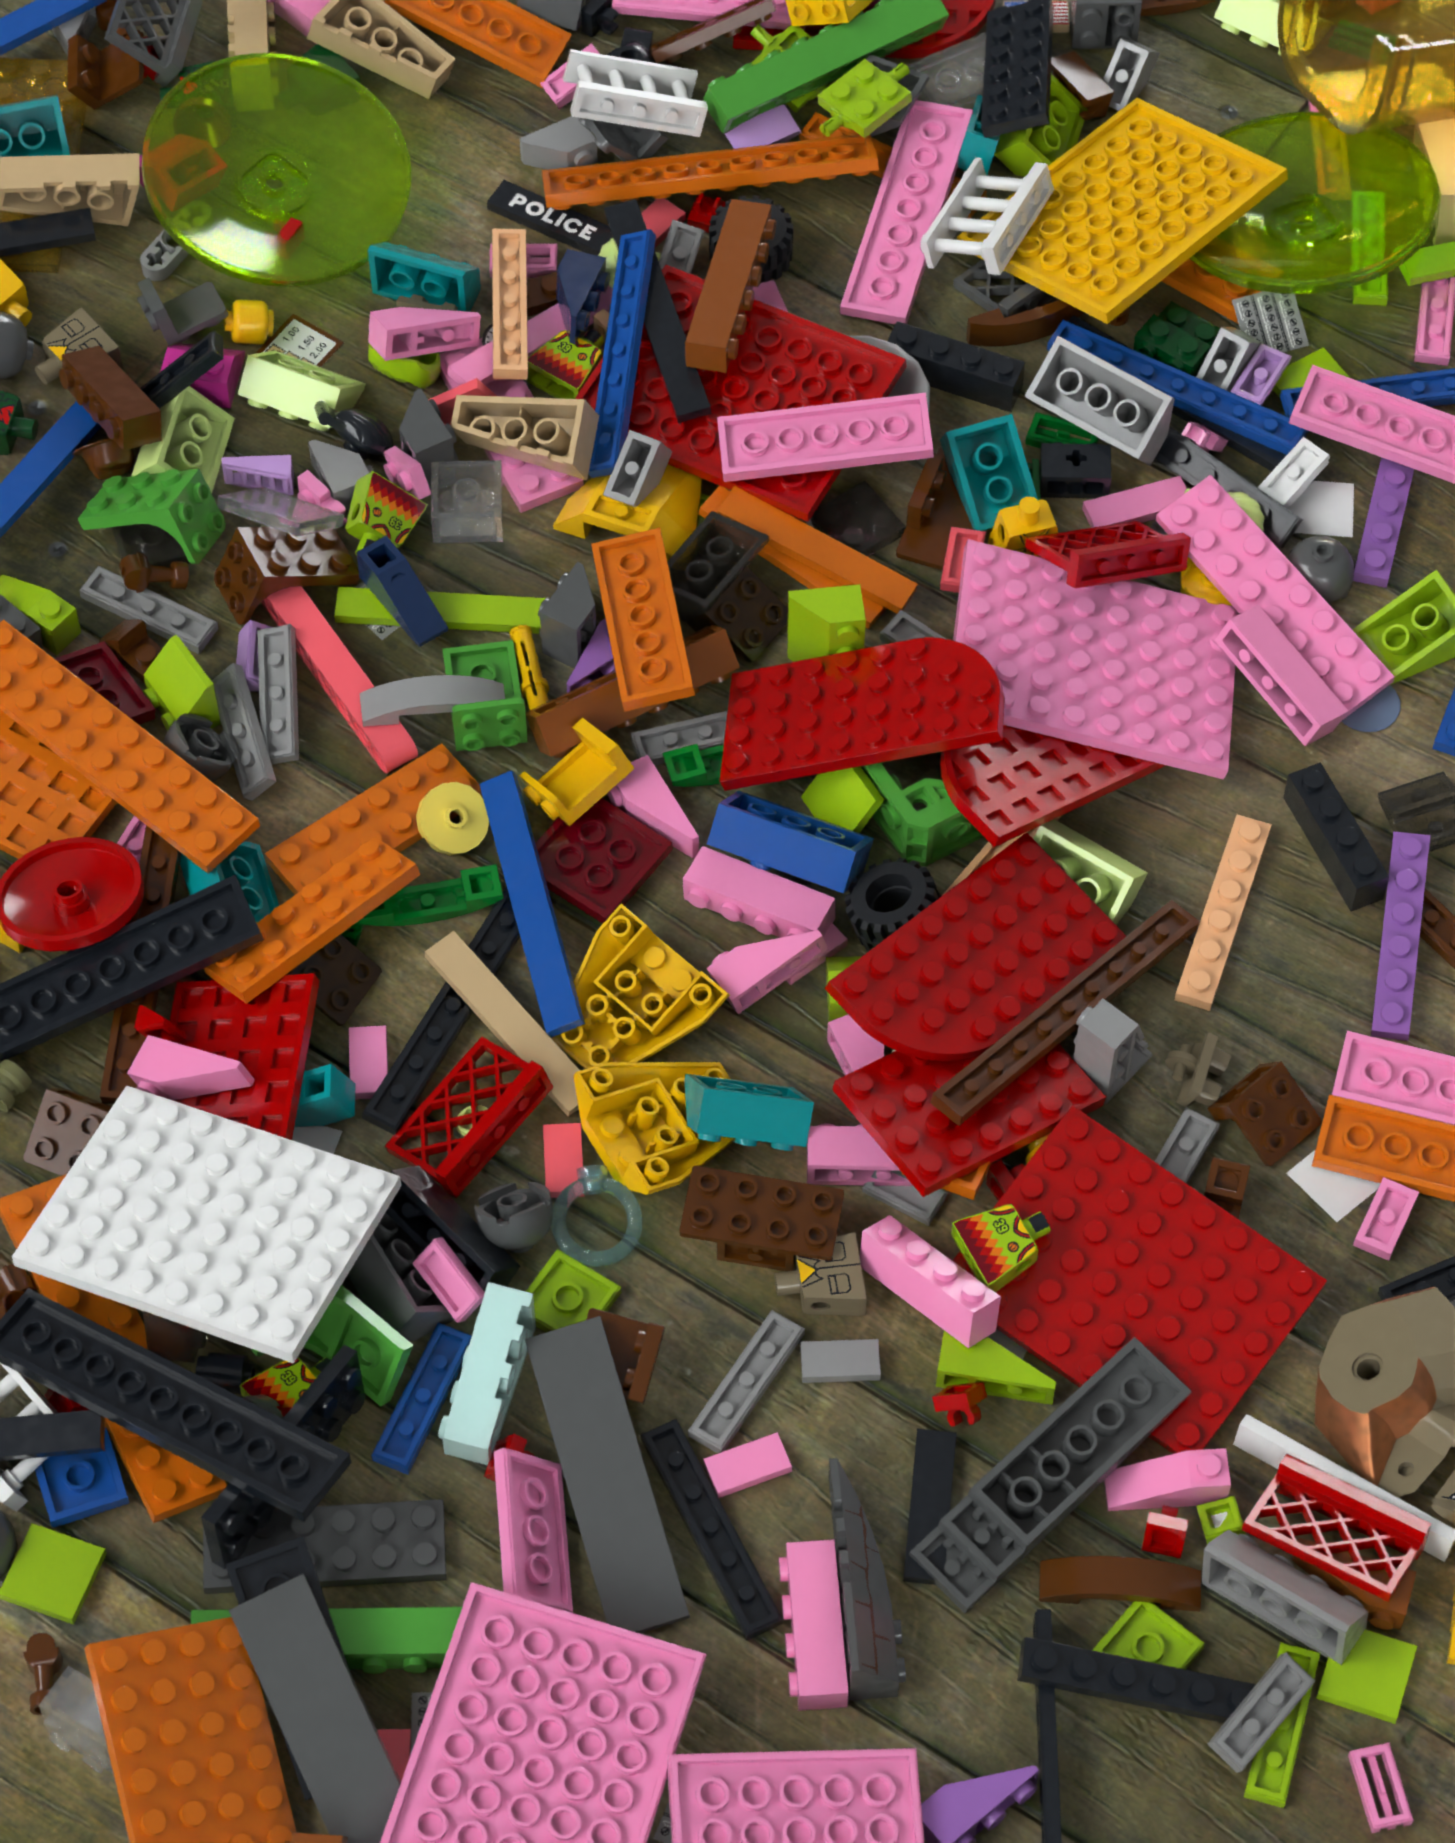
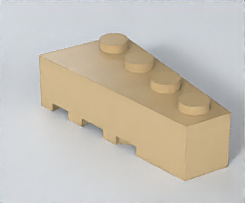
M1455 115L1416 117L1413 149L1419 178L1422 177L1424 202L1429 201L1430 228H1435L1433 245L1455 241Z
M456 395L451 427L466 444L587 481L599 415L585 399Z

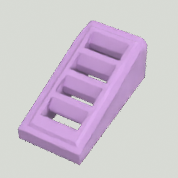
M291 455L222 458L221 463L225 484L282 495H294V471Z

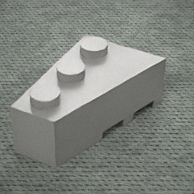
M1103 998L1094 1008L1091 1006L1087 1007L1079 1016L1076 1022L1078 1032L1074 1039V1044L1076 1045L1072 1059L1106 1096L1104 1104H1107L1153 1054L1147 1049L1149 1046L1143 1040L1144 1035L1139 1024Z

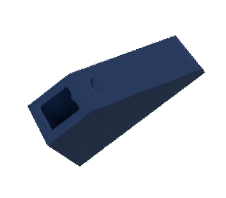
M567 249L557 268L556 297L569 342L575 344L581 331L586 332L591 311H597L600 293L607 291L610 273L605 272L606 257Z
M387 536L357 552L360 579L418 647L448 631V626L407 559Z

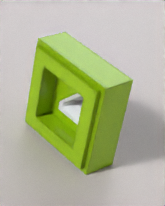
M1235 1495L1196 1506L1207 1544L1227 1530L1237 1535H1246V1532L1242 1531L1243 1521Z

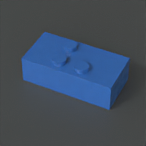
M738 790L718 804L707 845L751 860L750 864L762 870L774 868L844 894L851 883L858 881L856 876L860 872H864L874 838Z

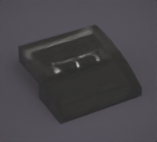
M1444 771L1378 793V800L1393 831L1430 835L1429 852L1455 844V786Z

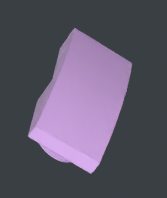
M785 104L747 120L725 133L733 148L786 143L802 132Z

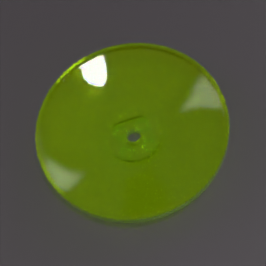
M252 53L221 59L205 65L179 81L164 96L151 116L145 132L141 168L143 184L152 210L163 228L174 241L200 262L225 275L246 282L266 286L294 287L319 284L349 274L369 262L368 248L370 245L382 242L389 243L398 230L408 205L411 189L410 156L405 139L390 112L376 96L355 79L333 67L308 58L278 53ZM270 179L279 180L283 184V186L280 188H272L267 185L266 181ZM291 217L302 221L303 225L288 241L281 238L279 232Z
M1292 112L1261 117L1238 124L1222 131L1217 136L1287 168L1288 180L1190 257V259L1212 275L1227 282L1272 293L1314 294L1341 290L1366 283L1381 277L1406 262L1428 239L1436 223L1439 210V185L1436 174L1428 159L1413 143L1387 127L1362 118L1328 112Z

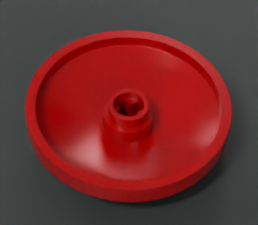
M74 837L42 845L14 862L0 879V925L5 933L14 941L36 950L68 951L98 943L124 927L139 909L144 896V880L139 864L126 848L112 841L100 838Z

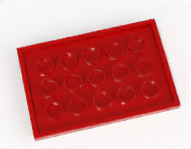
M1060 1044L960 1126L930 1103L935 1091L978 1056L957 1061H935L894 1051L835 1080L832 1089L922 1197L949 1185L951 1181L957 1178L961 1179L989 1161L992 1163L1051 1133L1072 1105L1087 1115L1102 1107L1106 1096Z

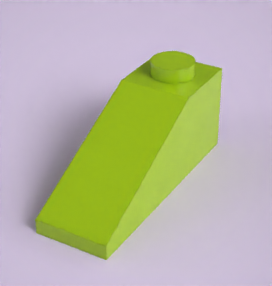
M4 574L0 577V594L41 628L42 644L54 654L58 655L81 633L76 608L51 590Z
M944 1330L936 1387L946 1388L950 1385L984 1382L987 1395L1049 1405L1053 1404L1056 1381L989 1337L967 1348Z

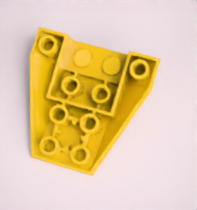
M667 464L659 485L635 508L603 495L611 475L591 478L566 501L553 524L555 530L586 539L593 525L625 536L660 528L668 566L681 570L696 542L703 479Z
M620 904L596 931L574 980L585 1024L556 1035L551 1039L584 1069L607 1062H643L705 1024L730 995L704 972H699L657 937L648 925L623 904Z
M607 1062L575 1072L573 1077L582 1129L618 1187L649 1195L679 1185L691 1176L693 1166L705 1165L734 1142L735 1138L722 1136L720 1142L699 1139L698 1133L687 1126L685 1074L731 1079L720 1062Z

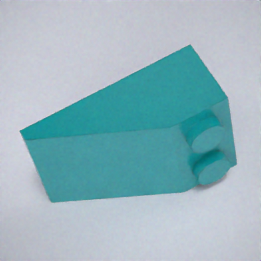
M1012 414L948 431L940 439L950 475L973 530L985 531L992 529L998 511L1003 508L1019 505L1020 500L1024 497H1034L1038 500Z

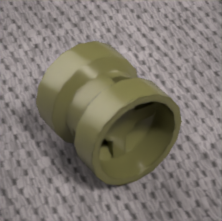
M4 1059L0 1063V1111L8 1112L15 1104V1096L19 1093H25L32 1085L29 1075L20 1066L8 1059Z

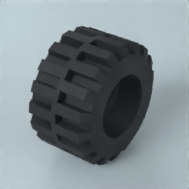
M754 195L753 198L746 199V196H740L738 200L771 205V219L776 220V232L774 239H768L767 242L769 243L766 264H760L762 268L760 283L771 281V278L777 280L782 276V271L788 270L793 257V224L791 223V217L789 213H784L783 206L780 204L773 205L774 200L769 198L761 200L760 196ZM731 200L725 202V207L719 206L716 209V215L711 217L709 226L710 262Z
M898 858L896 862L886 859L883 860V864L876 866V863L869 866V871L866 873L860 872L856 876L858 881L850 884L848 888L850 894L845 896L847 906L845 909L861 945H864L869 952L941 896L933 877L925 866L921 868L920 863L914 860L908 863L906 858ZM903 905L897 910L888 912L890 909L896 906Z

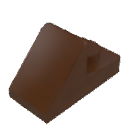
M126 619L98 640L99 643L105 641L121 664L144 684L143 674L162 650L157 643L148 637L145 621L142 619Z

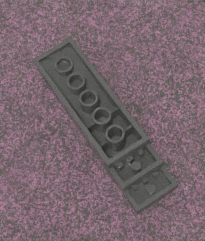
M598 1316L525 1339L607 1624L636 1633H643L690 1618L601 1317Z
M1134 1337L970 1488L968 1495L939 1521L938 1526L914 1547L909 1555L935 1579L934 1583L966 1613L1090 1495L1192 1391ZM942 1543L947 1548L946 1563L944 1565L945 1575L927 1559Z
M302 1574L230 1609L229 1612L329 1835L347 1836V1843H380L401 1780L305 1575Z

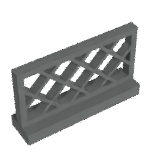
M117 0L104 39L156 72L154 81L165 88L183 68L203 0ZM166 2L172 14L165 15L159 3ZM149 4L155 16L148 17L142 5ZM132 6L138 18L131 19L125 7ZM152 24H160L165 36L158 37ZM135 26H142L148 38L141 39ZM125 28L131 40H127L116 33L117 29ZM152 45L158 55V59L150 55L145 46Z
M984 260L979 261L953 280L954 288L988 312L999 308L1004 318L1058 300V298L1029 283L1015 285V278L1017 277L1005 271L1001 275L988 274ZM1011 278L1010 285L991 286L992 279ZM987 279V286H971L968 283L972 280ZM1009 295L998 304L990 299L991 296Z

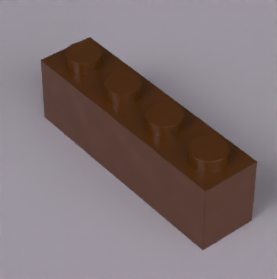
M100 345L62 355V369L59 371V378L63 388L68 389L76 398L77 403L90 413L93 421L98 422L106 431L108 437L113 439L123 451L162 441L161 410Z

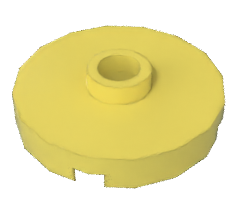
M459 782L442 783L431 789L420 801L416 814L417 827L422 838H425L426 842L430 844L429 846L436 852L449 856L464 854L477 847L487 835L490 823L481 794L471 786ZM451 812H456L459 815L460 821L458 824L450 820Z

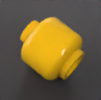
M239 299L233 302L231 311H228V316L224 318V331H230L234 343L260 345L267 340V337L273 336L274 312L268 309L264 301Z

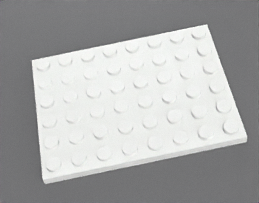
M126 1085L12 1255V1259L16 1267L294 1363L399 1191L401 1179L398 1175Z

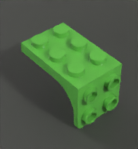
M171 469L157 474L144 472L133 477L123 478L121 476H113L103 483L101 490L87 503V507L78 517L83 530L135 524L157 526L177 540L190 564H199L226 528L224 516L220 512L200 469L182 471Z
M513 640L443 648L446 675L472 676L503 683L505 699L459 704L452 707L451 718L456 751H477L486 747H511L519 743H527L525 702L521 697Z
M341 1285L303 1348L309 1349L330 1360L333 1359L343 1345L356 1350L365 1394L379 1406H383L392 1399L413 1344ZM252 1349V1352L258 1357L265 1354Z

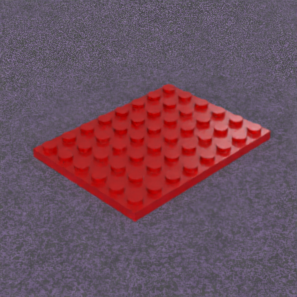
M665 264L662 272L685 337L687 338L705 279ZM754 299L752 310L745 312L747 321L744 335H738L737 337L739 339L736 360L730 359L727 372L697 368L711 407V414L678 423L643 325L628 433L631 430L661 441L672 451L668 465L729 490L736 486L777 509L807 522L813 516L842 468L724 482L717 417L888 397L907 368L906 359ZM603 357L575 397V399H585L594 410L596 408Z
M1073 1105L992 1208L1012 1204L1021 1220L1040 1211L1046 1218L1051 1230L1050 1233L1034 1240L1038 1248L1037 1261L995 1292L1001 1296L996 1329L1079 1388L1135 1337L1192 1391L1148 1436L1172 1454L1188 1450H1204L1327 1283V1280ZM959 1251L952 1261L974 1276L961 1251Z

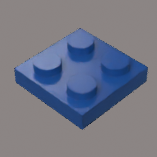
M105 1428L104 1452L50 1456L35 1469L52 1528L129 1504L107 1428Z

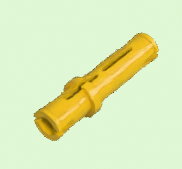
M519 625L511 629L509 635L514 643L515 656L522 679L520 686L521 694L527 699L529 710H532L549 702L547 695L549 684L542 675L530 626ZM525 653H527V656H528V660H529V664H530L529 666H528V663H527V659H526ZM533 682L535 684L537 695L534 691Z

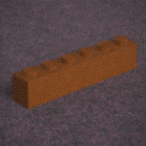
M731 199L685 341L686 367L726 373L730 359L736 360L739 349V339L737 337L738 335H744L747 321L745 312L752 310L754 302V291L752 289L753 287H759L762 274L760 264H766L769 253V243L767 242L768 239H774L776 232V220L771 219L770 204Z
M711 625L684 638L695 694L700 691V686L709 682L711 684L723 682L731 677L730 672L740 668L725 628ZM615 670L526 712V718L539 751L548 756L560 758L574 749L573 746L582 742L572 728L580 719L584 718L605 734V731L613 727L624 728L634 724L637 721L636 717L647 711L648 713H656L667 708L668 702L624 712Z

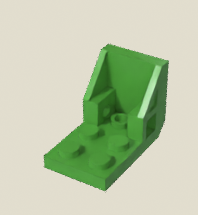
M883 762L860 766L884 798L883 803L872 817L900 856L906 858L908 863L914 860L919 862L920 866L926 867L984 837L952 803L943 780L924 778L902 789L898 778L894 774L890 775L887 772ZM915 803H923L926 807L915 810L913 805Z

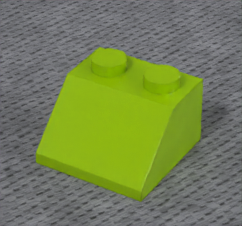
M177 634L168 640L143 674L146 685L143 693L155 709L158 708L161 712V720L167 731L172 723L184 713L196 714L213 722L210 727L212 729L221 724L214 684Z

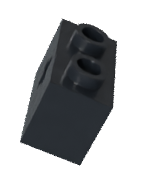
M1041 443L1039 459L1040 498L1095 499L1109 495L1111 486V445L1096 443Z

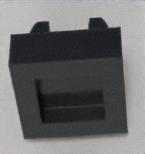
M590 0L581 9L582 32L593 38L602 30L605 34L612 35L619 27L617 23L613 22L618 17V12L611 8V0Z

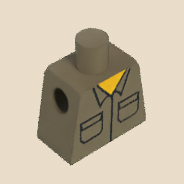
M81 307L44 337L42 345L46 360L35 367V372L46 385L59 377V371L62 369L63 354L99 345L121 369L123 365L119 346Z
M855 1232L836 1237L832 1260L827 1261L795 1255L794 1271L774 1273L777 1296L799 1293L802 1311L805 1314L866 1315L867 1296Z

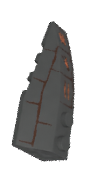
M830 1458L828 1478L849 1700L898 1697L899 1683L906 1682L904 1658H897L896 1644H902L900 1619L893 1620L884 1566L872 1529L858 1496L838 1459Z

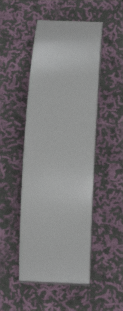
M433 675L407 678L382 684L360 693L363 727L399 724V716L447 713L452 712V707L459 704L505 699L503 683L485 678L461 675Z

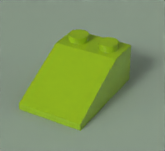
M1437 569L1352 629L1395 676L1393 683L1390 685L1455 658V593Z

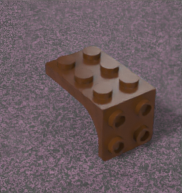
M334 526L237 527L214 573L215 584L239 625H246L256 607L266 597L278 590L294 586L357 585L360 579L359 569Z

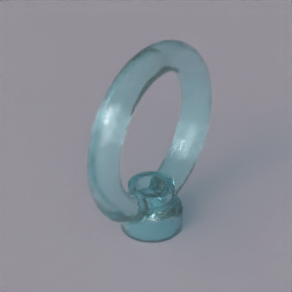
M591 1165L578 1168V1180L568 1185L559 1194L553 1205L551 1229L554 1239L565 1254L584 1265L601 1267L619 1262L632 1252L640 1239L643 1227L640 1205L636 1197L626 1186L614 1179L608 1178L607 1166ZM605 1192L617 1198L623 1205L627 1214V1229L621 1241L614 1247L605 1251H590L576 1244L569 1235L566 1226L567 1212L573 1201L582 1194L594 1195Z

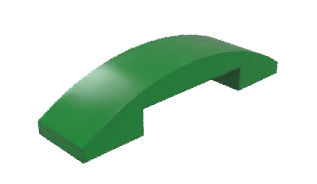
M693 744L664 752L663 758L672 786L695 787L720 784L724 744L704 750H699L698 744Z
M497 864L460 870L461 878L404 887L360 919L357 924L373 926L417 925L446 920L485 908L503 899Z

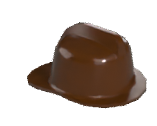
M110 438L85 445L73 452L74 456H83L88 468L98 480L122 476L130 470L134 462L133 448L123 451Z

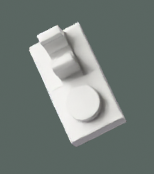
M1303 437L1258 488L1289 509L1309 487V484L1328 465L1330 455Z

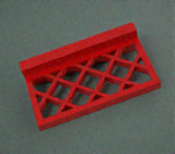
M1138 521L1028 537L1026 538L1025 548L1067 571L1066 584L1076 589L1186 571L1191 537L1184 533L1163 535Z
M481 1036L385 1144V1148L390 1154L408 1165H419L434 1181L442 1185L445 1192L457 1198L554 1087L543 1066L533 1060L527 1063ZM485 1051L494 1055L493 1065L476 1068V1061ZM521 1071L513 1082L503 1084V1072ZM495 1075L496 1086L477 1090V1078ZM470 1080V1092L452 1096L451 1090L457 1083ZM497 1097V1100L488 1110L478 1112V1100ZM471 1102V1114L453 1117L452 1106ZM445 1108L446 1119L427 1123V1117L433 1110ZM472 1124V1128L463 1138L454 1139L453 1128L459 1125ZM446 1130L447 1141L428 1145V1133ZM421 1135V1147L410 1150L401 1148L408 1138ZM443 1152L448 1153V1156L436 1169L429 1165V1155Z
M1285 1454L1279 1464L1276 1475L1244 1521L1242 1531L1389 1602L1414 1560H1418L1423 1552L1432 1523L1289 1454ZM1278 1492L1296 1502L1280 1504L1275 1494ZM1315 1510L1333 1520L1316 1522L1311 1511ZM1302 1512L1306 1523L1289 1525L1285 1514ZM1275 1516L1280 1527L1268 1528L1257 1521L1259 1518ZM1348 1528H1352L1368 1536V1538L1352 1539ZM1338 1530L1343 1541L1326 1543L1321 1532ZM1312 1534L1317 1545L1305 1546L1297 1542L1295 1536ZM1384 1546H1389L1405 1555L1389 1557ZM1375 1548L1380 1559L1363 1561L1358 1550ZM1348 1551L1353 1563L1342 1564L1334 1560L1332 1554ZM1385 1569L1390 1581L1385 1585L1371 1578L1369 1572Z

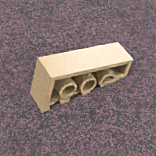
M227 0L229 73L235 112L274 109V96L280 93L278 75L272 76V71H278L277 51H271V46H277L275 26L269 27V22H275L274 2H267V0Z
M330 0L313 18L307 36L308 40L427 99L449 78L455 62L453 56L382 0Z
M140 153L0 157L1 211L43 216L90 208L93 222L129 226L140 186Z

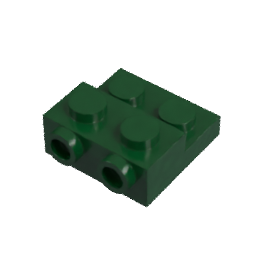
M1171 301L1159 316L1153 314L1135 334L1133 350L1196 377L1220 328Z

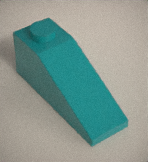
M977 95L973 114L971 115L959 153L958 168L965 172L975 157L982 158L985 173L988 175L1000 135L984 138L981 129L983 96Z
M332 1064L305 1071L294 1127L324 1126L354 1117L356 1084Z

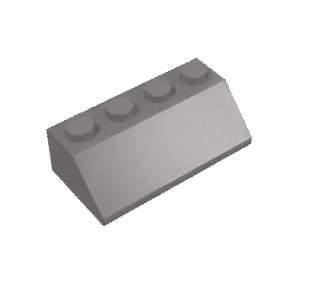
M1057 336L1024 396L1151 466L1168 435L1175 400L1171 396L1060 336Z
M1227 1530L1209 1542L1204 1548L1203 1585L1323 1656L1331 1658L1340 1665H1342L1366 1629L1369 1611L1365 1610L1364 1606L1357 1599L1348 1595L1341 1596L1329 1589L1327 1583L1315 1575H1305L1295 1569L1293 1564L1281 1555L1269 1554L1259 1548L1257 1542L1251 1537L1244 1534L1237 1535Z

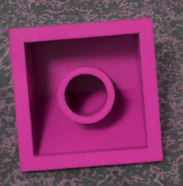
M179 342L167 347L160 372L195 344ZM223 348V360L189 386L218 407L231 409L245 359V351Z

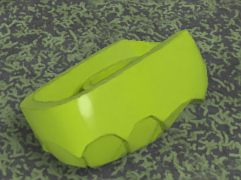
M370 344L368 346V362L371 363L375 370L395 381L409 382L419 388L426 389L434 384L440 375L441 360L439 352L385 361Z

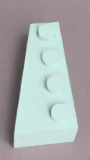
M490 1282L487 1283L482 1304L475 1321L470 1345L467 1346L464 1353L460 1379L455 1381L450 1397L452 1406L449 1416L444 1415L440 1423L438 1438L443 1440L444 1454L488 1465L495 1443L499 1440L528 1353L525 1339L533 1337L536 1329L533 1293Z

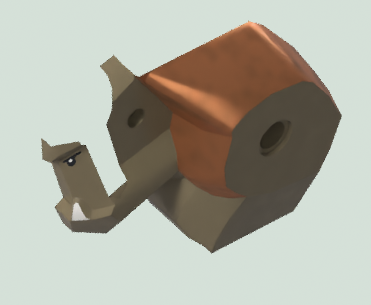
M1430 1287L1388 1298L1342 1315L1327 1342L1318 1371L1315 1391L1314 1425L1360 1477L1398 1498L1415 1492L1445 1458L1450 1447H1455V1307L1437 1287ZM1455 1470L1434 1497L1431 1506L1441 1517L1449 1519L1450 1524L1455 1522Z

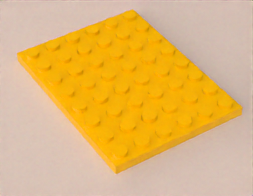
M1135 98L1048 166L1054 191L1003 271L1108 324L1287 181V168L1148 102ZM1014 192L1013 194H1011V195H1010L1009 197H1007L1006 199L1010 200L1011 197H1013L1016 192ZM988 212L980 219L996 221L1002 213ZM962 232L957 236V240L983 242L989 234Z

